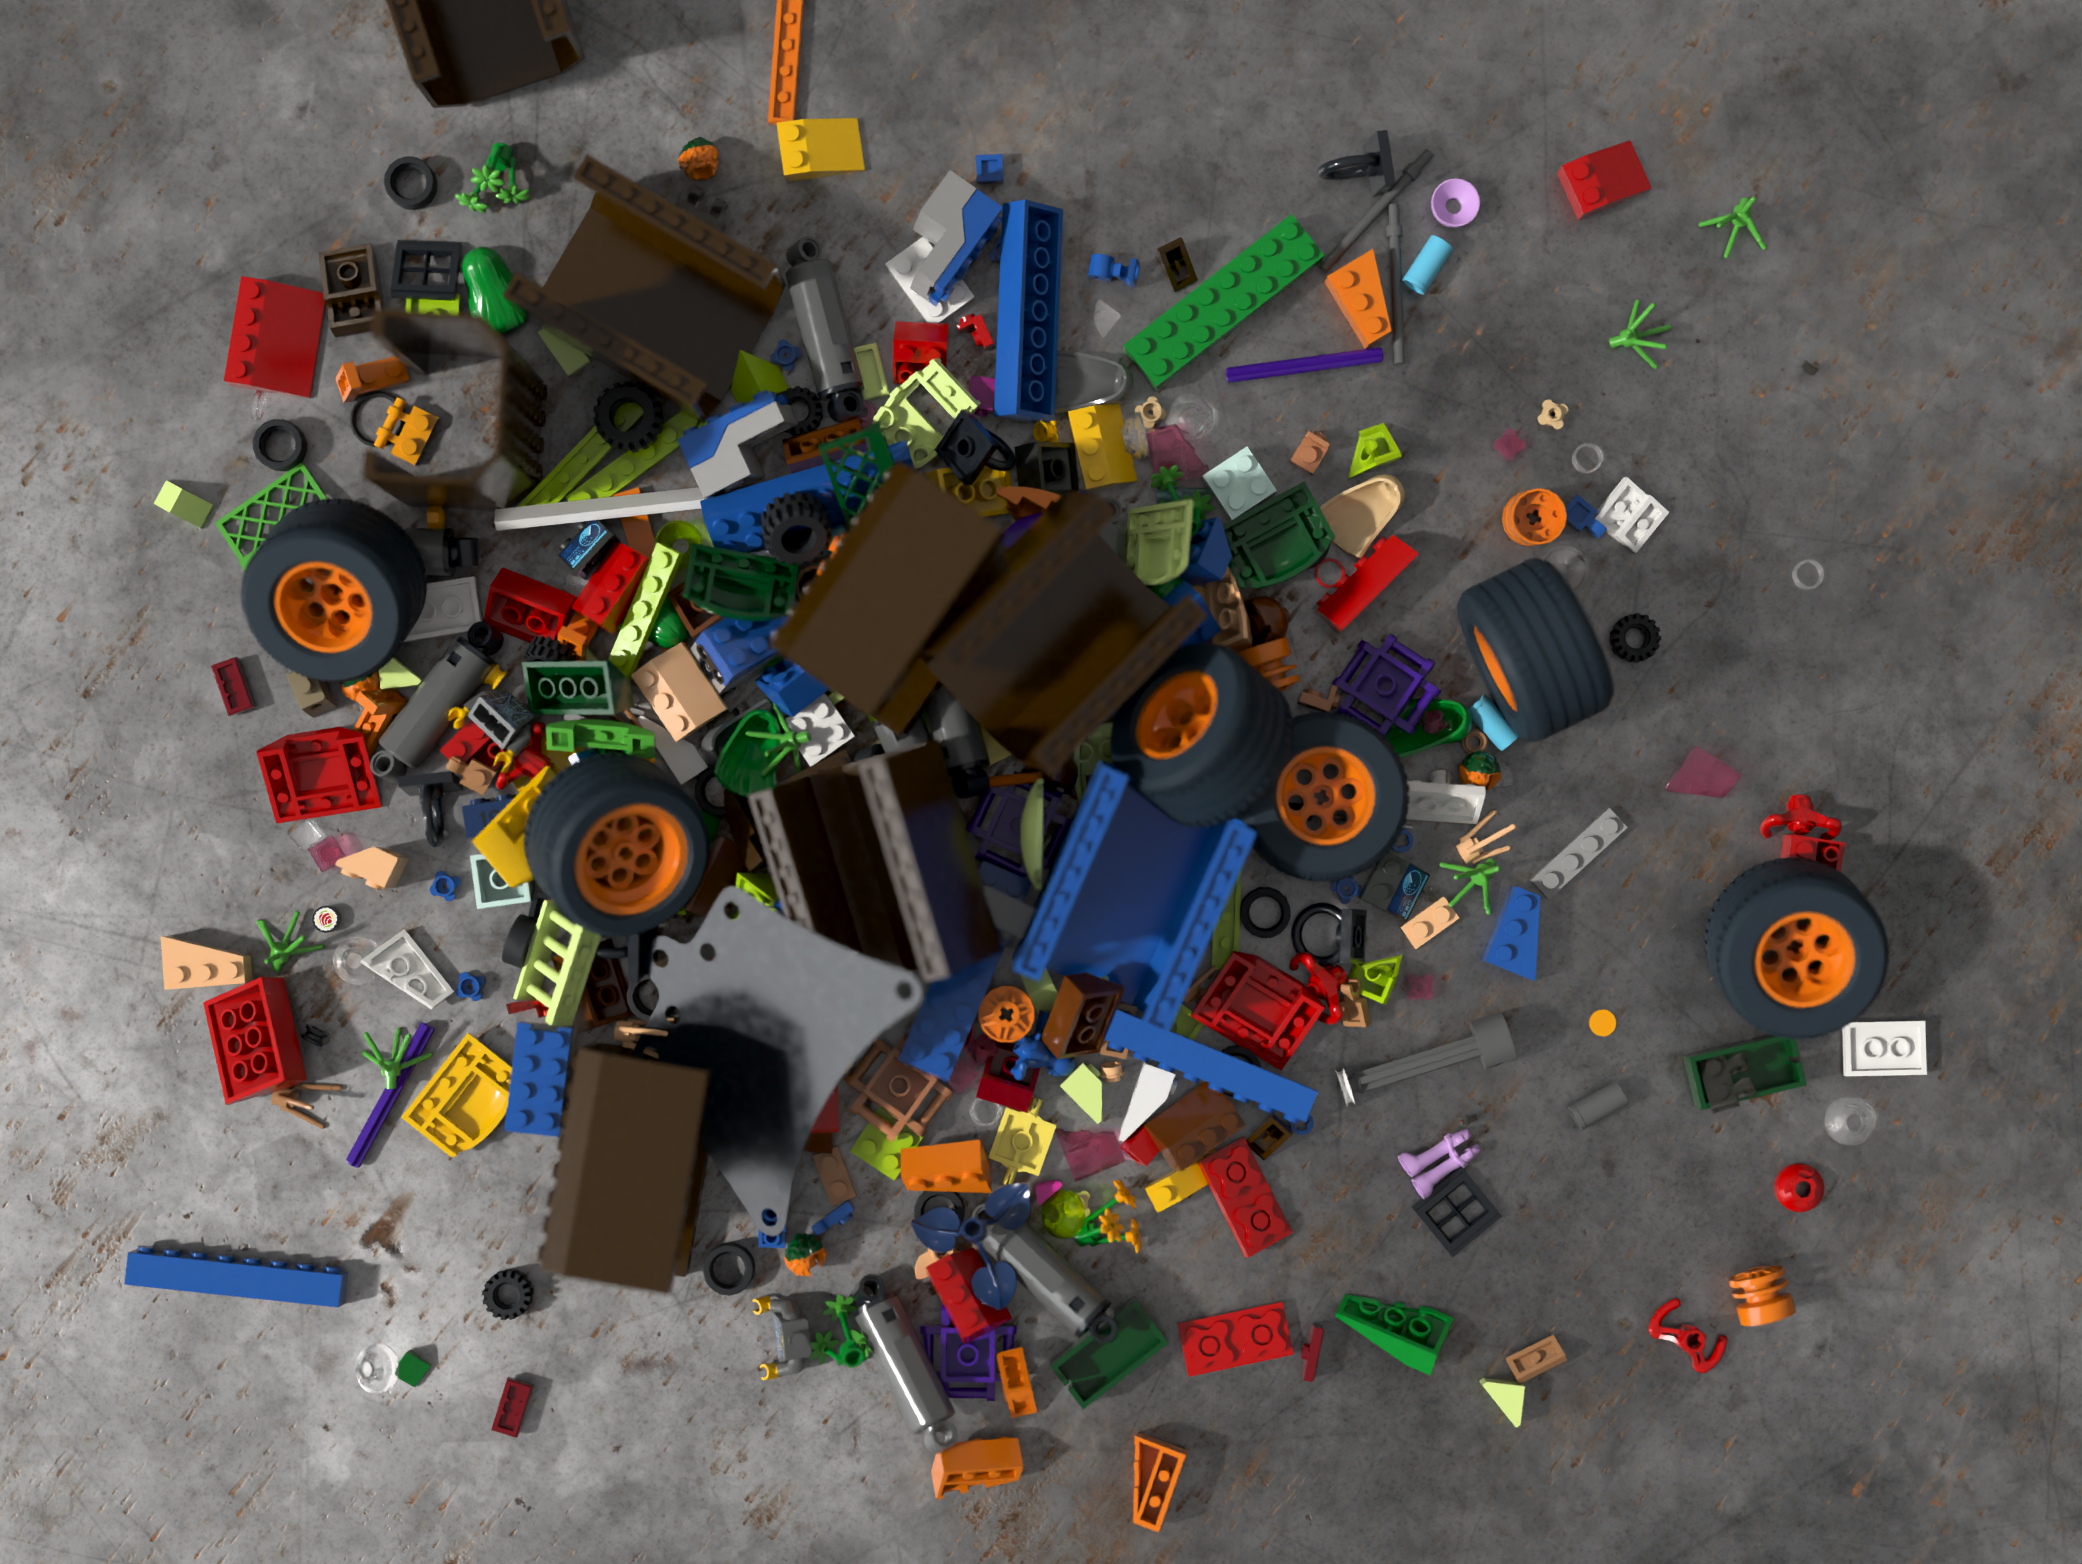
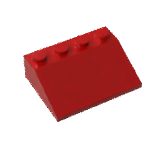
M241 276L224 382L233 387L311 398L326 307L323 293L274 281Z
M260 977L203 1002L226 1105L286 1089L307 1080L284 977Z

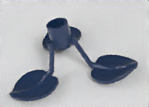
M1023 1183L1003 1186L995 1190L988 1197L985 1211L993 1217L991 1220L983 1219L980 1221L977 1218H969L960 1227V1219L953 1210L946 1207H938L911 1221L917 1238L923 1245L934 1252L945 1253L951 1251L955 1247L956 1236L960 1237L962 1235L969 1242L977 1245L988 1267L980 1268L975 1272L972 1278V1290L981 1302L997 1310L1004 1309L1012 1300L1017 1284L1016 1274L1007 1262L1001 1261L992 1265L982 1242L987 1236V1225H993L998 1221L1002 1228L1012 1230L1021 1227L1027 1221L1030 1215L1029 1186Z

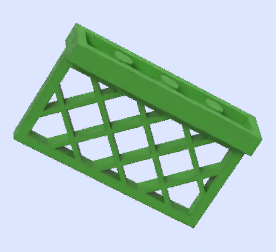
M303 462L215 522L239 559V563L244 571L261 542L265 540V538H262L265 524L275 526L286 515L287 509L294 510L299 507L288 505L291 491L303 493L300 506L307 503L308 494L318 495L321 500L328 499ZM303 472L306 477L304 488L292 487L294 477ZM277 489L285 490L282 504L270 502L272 492ZM255 504L263 505L260 519L248 517L250 508ZM269 506L281 508L278 522L266 520ZM232 520L241 521L238 534L229 533L225 525ZM247 522L259 523L256 537L244 535ZM243 540L255 541L253 551L244 556L241 552Z

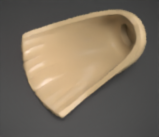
M1381 474L1345 490L1325 502L1320 509L1335 535L1333 543L1337 544L1338 547L1348 554L1360 558L1363 557L1375 537L1402 507L1405 491L1402 483L1396 477Z

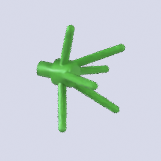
M1755 196L1751 197V199L1741 198L1739 205L1734 207L1732 214L1699 223V227L1717 223L1718 228H1721L1730 221L1734 223L1735 226L1724 258L1729 257L1739 228L1744 226L1748 227L1763 250L1767 249L1751 219V206L1756 201Z
M1637 299L1634 303L1628 328L1621 330L1620 335L1610 338L1609 342L1612 348L1624 345L1625 348L1632 346L1654 369H1657L1658 365L1640 346L1666 349L1667 344L1640 340V338L1671 330L1672 325L1638 332L1637 327L1655 308L1656 304L1651 303L1636 320L1640 300Z
M773 706V710L786 733L746 732V735L750 737L780 740V744L766 751L765 756H770L784 749L761 772V775L766 776L790 751L793 752L796 772L799 773L802 770L798 748L801 747V743L811 741V734L808 730L800 733L795 730L791 731L778 706Z
M1488 858L1484 864L1480 863L1476 868L1445 862L1440 863V867L1462 872L1455 874L1454 879L1457 880L1470 876L1472 879L1449 903V907H1453L1477 884L1482 886L1484 909L1487 915H1490L1492 912L1489 897V880L1492 878L1493 873L1500 871V867L1496 866V862Z
M295 911L283 942H275L265 920L256 921L271 948L270 956L265 959V963L269 964L272 962V971L280 972L283 963L288 962L291 955L324 948L323 944L295 949L305 940L304 935L300 936L290 946L288 945L300 914L299 911Z
M401 1028L396 1029L391 1059L384 1060L369 1033H364V1037L375 1056L366 1050L362 1051V1055L381 1067V1075L386 1076V1089L396 1088V1076L401 1075L402 1069L433 1056L429 1052L401 1063L411 1038V1034L407 1033L399 1049Z

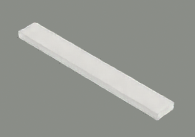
M697 487L495 509L496 530L501 531L701 509L700 501L708 498H704L700 488Z

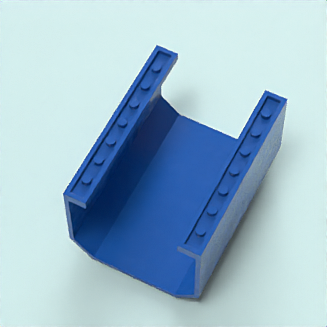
M1098 759L1033 907L1035 911L1012 955L1013 970L1038 981L1045 968L1063 976L1084 972L1100 978L1107 975L1109 981L1120 984L1125 988L1121 1001L1136 1006L1139 1010L1145 1012L1140 1024L1167 1036L1257 832L1237 818L1223 824L1205 828L1188 827L1176 823L1126 785L1129 778L1127 775L1117 772L1112 763Z

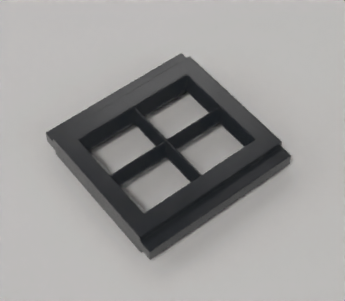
M398 240L390 289L391 298L455 301L462 254L461 242ZM426 255L424 267H404L405 256ZM431 256H450L449 268H429ZM403 272L423 273L422 285L402 284ZM428 274H448L447 286L427 285Z
M1462 1167L1457 1168L1435 1186L1429 1197L1426 1199L1421 1198L1411 1206L1452 1257L1502 1217ZM1464 1184L1472 1196L1456 1207L1448 1195ZM1476 1199L1485 1211L1469 1223L1461 1211ZM1444 1200L1452 1209V1212L1437 1224L1428 1212ZM1457 1216L1465 1225V1228L1449 1239L1441 1227Z

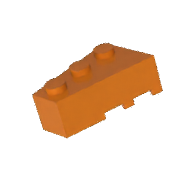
M1372 249L1331 273L1325 280L1326 286L1364 349H1368L1385 339L1392 331L1376 259Z
M980 1139L901 1149V1179L907 1190L992 1193L991 1163Z
M1141 1432L1135 1435L1133 1523L1160 1532L1189 1453L1188 1450Z
M999 1437L991 1440L972 1439L970 1441L955 1442L945 1452L936 1454L931 1470L936 1500L944 1498V1493L960 1489L961 1494L969 1492V1487L985 1483V1487L988 1488L1019 1480L1023 1470V1461L1018 1438Z

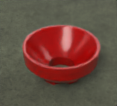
M1794 1163L1784 1167L1779 1172L1775 1180L1774 1190L1778 1201L1785 1208L1794 1212H1806L1812 1210L1821 1202L1825 1192V1185L1820 1173L1815 1168L1804 1163ZM1801 1181L1808 1182L1811 1187L1810 1193L1806 1197H1800L1796 1193V1186Z

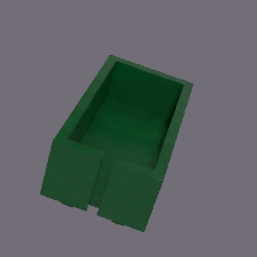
M1768 1035L1683 1055L1695 1108L1705 1110L1807 1086L1802 1062L1796 1060L1789 1061L1788 1057H1800L1796 1038L1787 1039L1785 1037Z
M1135 1296L1109 1315V1317L1117 1321L1120 1328L1119 1336L1114 1342L1108 1344L1100 1343L1088 1332L1050 1361L1051 1369L1064 1386L1069 1383V1379L1072 1383L1068 1385V1391L1083 1410L1169 1344L1168 1338ZM1103 1322L1098 1327L1101 1337L1109 1336L1112 1331V1327L1108 1322Z

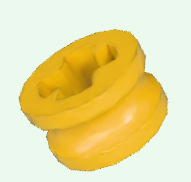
M497 664L483 683L485 685L490 684L492 686L491 689L495 691L508 674V671H501L500 665Z

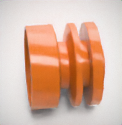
M1536 488L1518 493L1509 499L1503 509L1502 523L1504 531L1511 540L1519 545L1531 547L1549 543L1557 538L1565 527L1567 514L1565 505L1558 495L1547 489ZM1534 513L1533 517L1537 520L1529 524L1530 519L1526 518V515Z
M1287 637L1237 653L1281 692L1301 681L1299 674L1291 677L1286 675V672L1297 668L1296 664L1283 665L1282 663L1283 659L1292 655Z
M1000 985L991 989L984 996L979 1007V1022L983 1031L990 1038L999 1042H1014L1023 1038L1030 1031L1035 1018V1007L1029 995L1023 989L1014 985ZM1002 1007H1005L1007 1010L1013 1009L1014 1012L1011 1014L1012 1020L1008 1021L1006 1018L1001 1019L999 1017L1002 1014Z
M1763 1265L1752 1267L1728 1279L1730 1287L1737 1288L1733 1290L1732 1296L1734 1298H1746L1745 1301L1736 1306L1738 1318L1742 1326L1767 1324L1785 1319L1796 1313L1792 1294L1778 1292L1789 1284L1788 1279L1780 1278L1786 1274L1784 1266Z

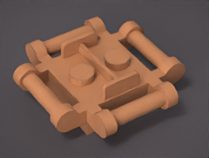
M904 1033L893 1049L880 1039L875 1038L871 1042L872 1047L852 1075L848 1074L844 1080L846 1084L861 1093L849 1111L854 1115H860L881 1130L891 1142L894 1141L904 1125L918 1136L923 1137L927 1131L925 1129L945 1100H949L953 1095L952 1091L937 1081L938 1078L898 1062L901 1051L909 1036ZM879 1054H885L888 1057L867 1086L860 1082ZM932 1088L937 1092L936 1096L917 1122L910 1117ZM867 1098L898 1120L894 1127L863 1105Z

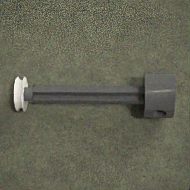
M1499 1012L1470 1021L1471 1037L1359 1072L1355 1071L1352 1077L1347 1078L1344 1068L1341 1072L1336 1071L1339 1082L1337 1090L1340 1094H1343L1345 1103L1348 1106L1350 1102L1355 1104L1352 1095L1355 1092L1363 1094L1370 1090L1476 1057H1480L1484 1069L1514 1061L1517 1057L1503 1014Z

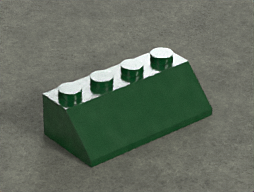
M610 660L522 662L528 706L532 714L614 715L634 707L630 680Z

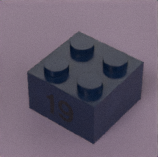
M516 795L495 796L496 801L490 802V799L485 798L469 800V805L462 806L466 838L474 839Z

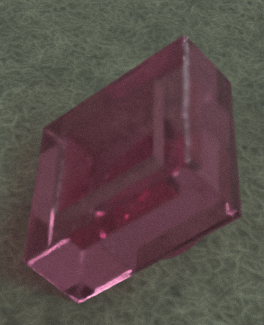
M333 835L308 849L321 872L329 870L335 866L337 860L346 857Z

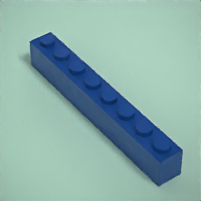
M1119 1009L1116 1010L1105 1038L1106 1041H1109L1108 1047L1123 1052L1124 1048L1134 1052L1133 1057L1147 1063L1149 1059L1160 1062L1159 1068L1173 1073L1174 1069L1185 1072L1183 1077L1198 1083L1199 1079L1209 1082L1208 1088L1223 1093L1225 1089L1234 1092L1233 1098L1247 1104L1250 1099L1260 1103L1258 1108L1272 1114L1275 1110L1285 1113L1283 1118L1293 1123L1299 1124L1300 1120L1307 1121L1318 1094L1317 1090L1171 1030L1165 1036L1140 1024L1141 1018Z
M137 1246V1249L128 1252L124 1285L338 1308L345 1304L348 1272L340 1271L341 1267L327 1265L324 1266V1269H316L314 1264L298 1263L297 1266H288L287 1261L271 1260V1264L260 1263L261 1259L256 1257H244V1261L234 1260V1256L228 1254H218L217 1258L207 1257L206 1252L192 1251L191 1255L180 1254L181 1250L170 1248L164 1249V1252H156L152 1246Z

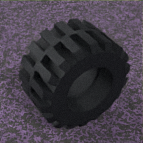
M624 381V384L621 385L619 382L613 384L614 387L611 389L607 387L604 390L605 394L602 397L599 395L597 398L598 405L594 406L593 412L595 417H593V420L597 427L596 430L606 443L614 449H620L621 452L632 451L634 453L639 452L638 449L640 448L647 449L649 443H655L657 434H661L663 429L661 427V424L664 423L663 410L658 400L648 388H644L639 383L632 384L630 381ZM626 403H636L644 411L641 425L633 431H620L614 424L615 412Z
M795 491L793 495H789V492L784 493L782 498L775 497L773 499L774 503H768L765 507L766 511H763L761 515L763 538L769 554L772 557L775 556L779 562L785 560L787 565H792L793 563L803 565L805 561L813 562L816 556L820 558L823 555V550L829 548V541L832 540L831 526L824 504H821L820 499L817 497L812 498V494L805 493V495H801V491ZM796 525L807 526L797 532L786 531L788 528Z

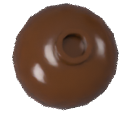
M1268 596L1253 597L1244 601L1251 623L1253 647L1286 636L1290 615L1280 602Z
M1068 757L1052 774L1026 765L1023 773L1041 772L1043 787L1052 791H1056L1057 787L1064 789L1063 794H1072L1078 778V767L1071 757Z

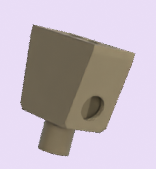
M294 671L287 674L301 710L312 718L338 708L327 681L323 682L322 680L317 681L316 679L306 678V676L296 674Z

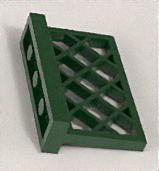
M880 421L870 424V428L818 445L849 531L853 527V519H851L850 514H853L855 517L859 512H862L875 485L881 487L885 481L884 476L891 466H896ZM868 438L870 446L866 454L852 449L857 440ZM836 447L844 450L845 453L840 463L830 459L827 450ZM871 452H873L874 458L870 457ZM849 453L862 458L857 470L844 465ZM867 461L878 466V471L874 478L861 473ZM841 470L854 475L849 486H845L837 481V476ZM858 477L871 483L866 494L852 489ZM841 490L846 491L844 496L842 495ZM849 494L863 499L857 510L846 506L845 502Z

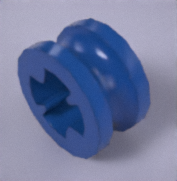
M1403 829L1401 835L1405 834L1408 838L1405 839V841H1408L1407 846L1401 845L1396 847L1394 845L1391 847L1393 851L1403 853L1412 847L1413 836L1408 830Z
M1309 1114V1121L1305 1123L1307 1128L1303 1130L1300 1127L1296 1129L1295 1123L1289 1121L1290 1128L1298 1135L1308 1134L1314 1126L1313 1117Z

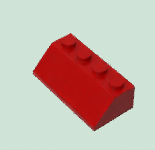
M1394 535L1389 539L1383 536L1373 546L1376 552L1370 558L1364 555L1354 565L1357 570L1350 577L1345 574L1335 584L1338 589L1332 595L1327 592L1316 603L1319 608L1315 613L1336 634L1340 633L1418 555L1414 549Z

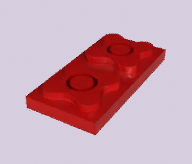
M1240 1137L1197 1161L1245 1258L1255 1255L1293 1233L1245 1137Z
M1282 1301L1177 1323L1188 1377L1294 1355Z

